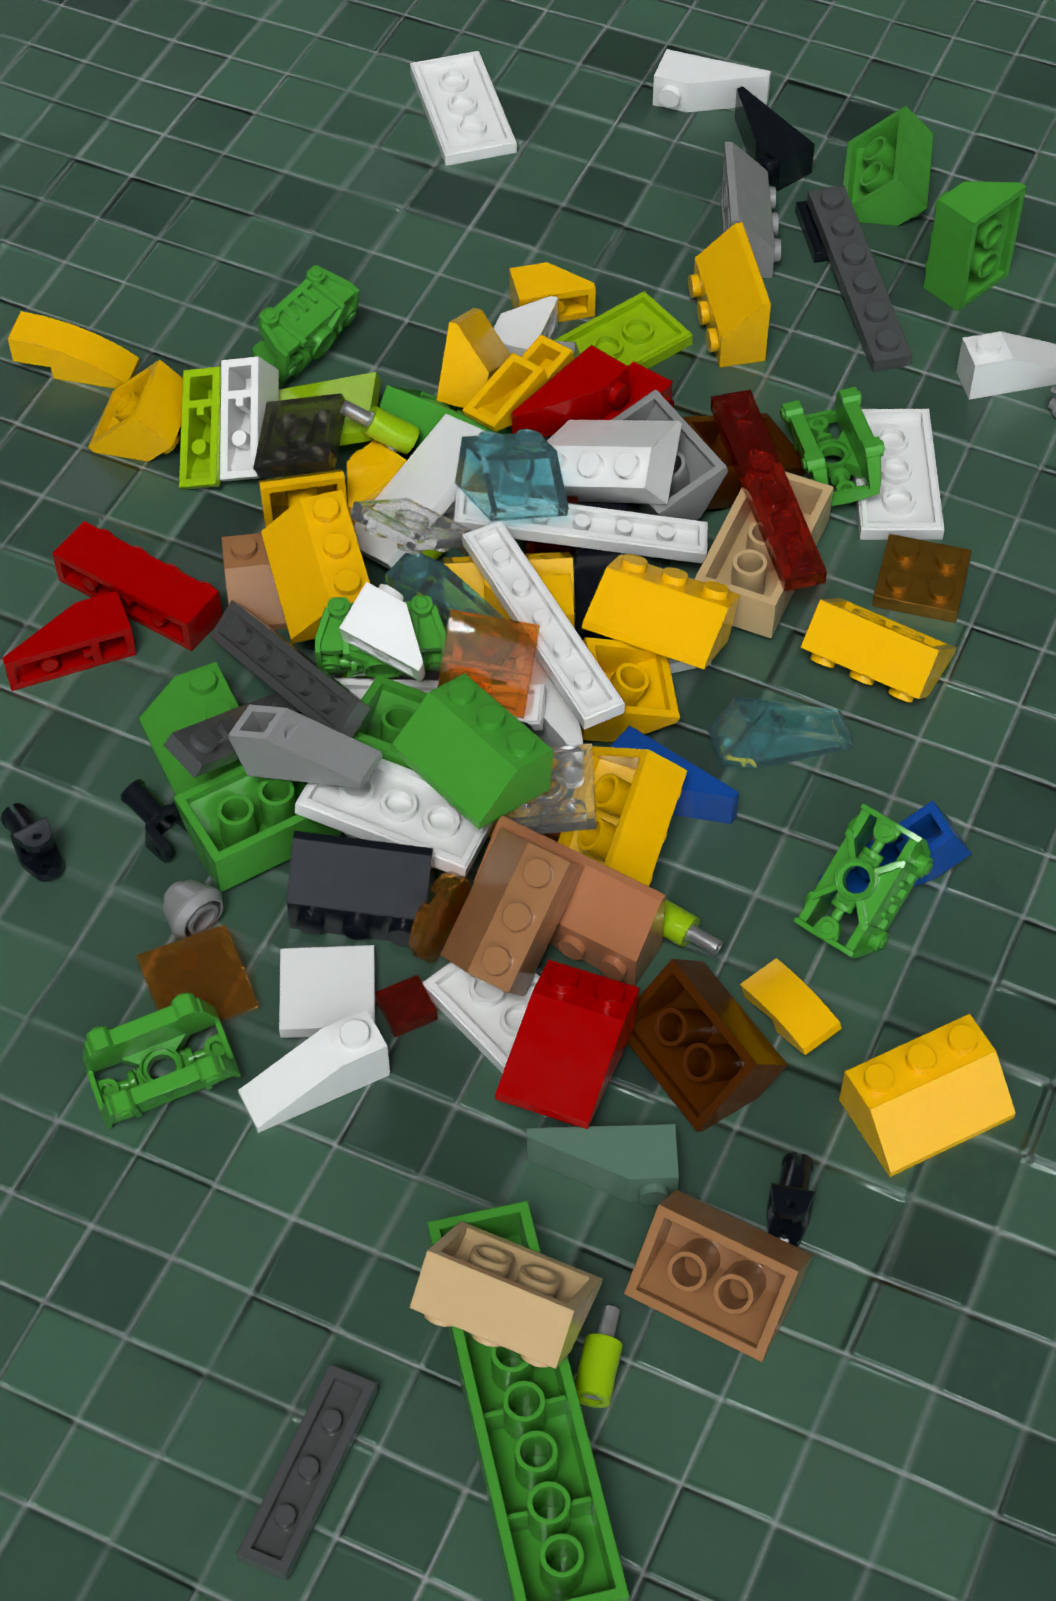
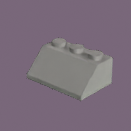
M725 142L720 196L723 233L734 223L743 222L762 278H772L774 262L781 261V239H774V236H778L779 217L778 212L771 211L776 208V187H769L768 171L733 142Z
M655 389L612 419L679 421L682 423L668 504L635 503V505L644 514L697 521L709 505L728 469L720 458Z

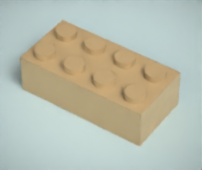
M754 463L695 577V580L701 582H720L726 585L729 591L740 594L732 626L772 639L828 524L833 486L760 463Z

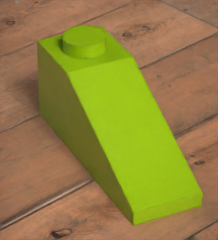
M220 366L183 370L179 488L182 490L219 487L221 483Z

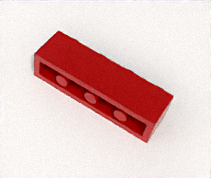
M86 521L52 553L59 581L89 597L117 591L128 618L190 651H193L222 617L219 591L210 583L198 581L183 573L174 564L164 563L149 555L143 548L136 545L131 546L116 538L109 530L99 529Z

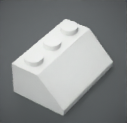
M568 420L542 445L534 486L550 496L576 497V502L668 504L682 423L679 421Z

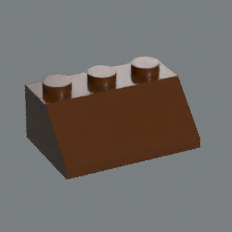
M671 959L638 998L635 1026L627 1043L697 1132H703L759 1098L788 1065L703 961Z

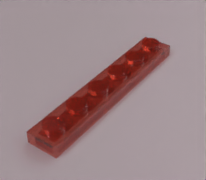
M751 389L711 396V412L783 590L790 591L825 584L826 568Z

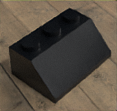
M294 831L287 894L290 928L299 929L308 934L323 932L345 935L354 940L369 938L391 941L400 946H410L412 944L427 946L436 904L433 848Z

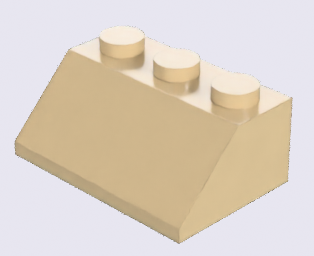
M460 1221L427 1250L410 1308L423 1313L424 1317L435 1325L443 1327L454 1326L471 1333L474 1340L490 1347L502 1346L519 1353L525 1362L533 1366L543 1368L550 1366L556 1369L571 1352L603 1279Z

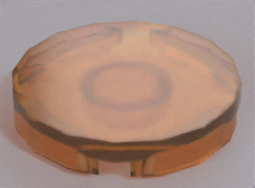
M454 871L442 874L433 883L430 891L436 893L430 904L424 901L423 905H420L412 925L409 939L410 949L414 953L412 955L427 963H432L441 956L440 954L470 893V881L465 876Z

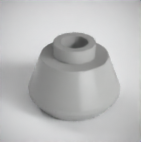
M193 879L175 882L164 895L163 913L172 934L178 939L192 940L204 935L216 924L223 911L222 893L213 886Z

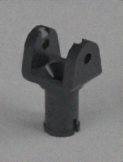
M142 779L135 780L123 791L121 801L126 803L145 823L146 848L161 861L167 862L173 857L171 855L173 850L162 834L175 824H178L187 832L175 802L165 805L145 785Z
M21 803L13 804L17 812L16 814L8 806L1 815V823L11 833L10 838L21 866L40 881H51L59 877L64 871V864L47 817L35 821L25 805Z
M798 1152L786 1154L782 1159L779 1184L771 1183L766 1222L768 1234L798 1247L811 1220L816 1191L809 1190L811 1173L814 1169L813 1160L802 1153L801 1164L797 1165L796 1158Z

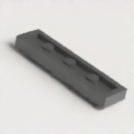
M276 692L171 733L163 746L196 778L239 760L228 738V734L249 704L289 708L299 714L302 713Z
M329 1364L236 1553L238 1561L288 1581L378 1393L376 1382Z

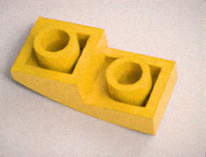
M777 958L740 984L744 997L771 1018L776 1032L804 1055H807L842 1029L840 1021L822 1000Z

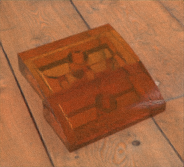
M451 610L438 687L465 673L512 715L523 719L540 625Z
M225 924L136 955L145 984L157 1011L171 1006V1001L182 993H192L195 998L199 997L214 1006L221 1022L258 1009V1003Z

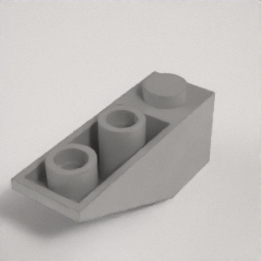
M249 704L228 734V738L247 776L363 788L383 757L381 751L289 708Z

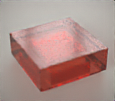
M418 975L374 992L375 1001L394 1038L438 1020L437 1010Z

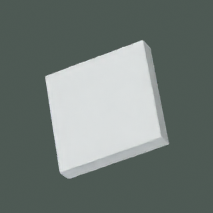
M374 945L280 949V1038L311 1037L323 1027L365 1009L369 1011L376 1024Z

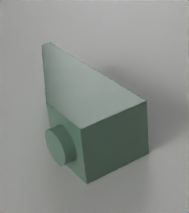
M676 1124L589 1126L588 1129L582 1127L527 1128V1160L624 1201H639L644 1205L655 1206L659 1205L675 1190H678L679 1169Z

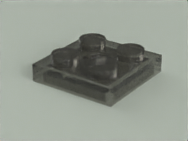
M341 393L266 403L253 466L259 478L335 470L345 415L340 413L341 407L346 401Z

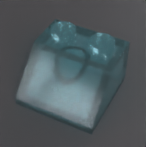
M521 429L516 434H499L492 431H484L479 433V436H462L455 484L490 521L568 515L569 507L557 450L542 437L541 433L530 429Z

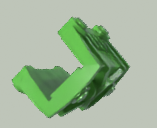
M318 265L312 266L306 272L305 280L274 308L266 307L259 314L257 326L260 335L265 341H259L252 347L251 357L259 356L279 370V389H282L288 378L291 376L296 378L312 359L316 360L323 356L332 343L338 339L337 334L345 326L349 327L357 315L360 290L350 281Z
M856 387L837 392L835 410L833 411L829 409L804 415L803 407L799 400L783 403L780 408L781 419L786 423L787 431L792 434L795 450H798L801 455L803 470H805L806 474H809L811 480L828 485V479H830L831 483L836 486L831 506L847 504L880 494L881 457L884 455L885 446L879 436H873L860 407L862 402L861 392ZM838 422L842 433L838 440L834 439L831 433H828L830 423ZM836 455L841 457L842 460L837 463H827L824 457ZM850 476L862 478L865 485L857 486L853 481H849Z
M428 595L414 596L411 601H405V603L407 604L425 672L443 671L444 674H449L447 635L437 606L433 605L432 598ZM346 597L331 598L328 602V607L324 609L315 636L317 665L329 674L347 673L348 678L365 675L376 678L378 675L385 678H394L401 674L406 675L342 640L339 627L354 603H349Z
M864 803L860 807V814L850 821L844 833L846 837L817 887L811 890L805 897L804 909L801 914L793 920V922L855 959L868 955L873 950L879 952L886 947L889 941V932L887 930L918 877L923 878L925 875L927 876L933 867V858L930 857L931 852L926 839ZM902 833L910 837L895 862L879 867L885 858L879 854L885 844L895 842ZM874 834L876 839L871 848L866 847L865 845ZM863 867L870 876V882L865 891L854 894L847 888L846 878L851 869ZM832 904L836 906L830 916H825ZM856 907L859 924L845 946L839 942L842 932L840 919L845 912L851 914Z
M192 993L179 994L171 1001V1006L112 1029L106 1026H98L86 1034L87 1041L84 1042L82 1062L107 1129L113 1128V1124L133 1116L136 1118L142 1117L145 1111L200 1089L210 1090L213 1088V1085L233 1076L235 1078L241 1077L215 1007L199 997L195 998ZM216 1025L218 1033L206 1040L203 1049L195 1052L192 1051L191 1047L183 1049L190 1035ZM170 1059L175 1062L176 1070L156 1079L150 1078V1069L156 1061ZM118 1063L135 1067L127 1071L128 1078L120 1082H116L111 1078L97 1080L95 1076L96 1072Z

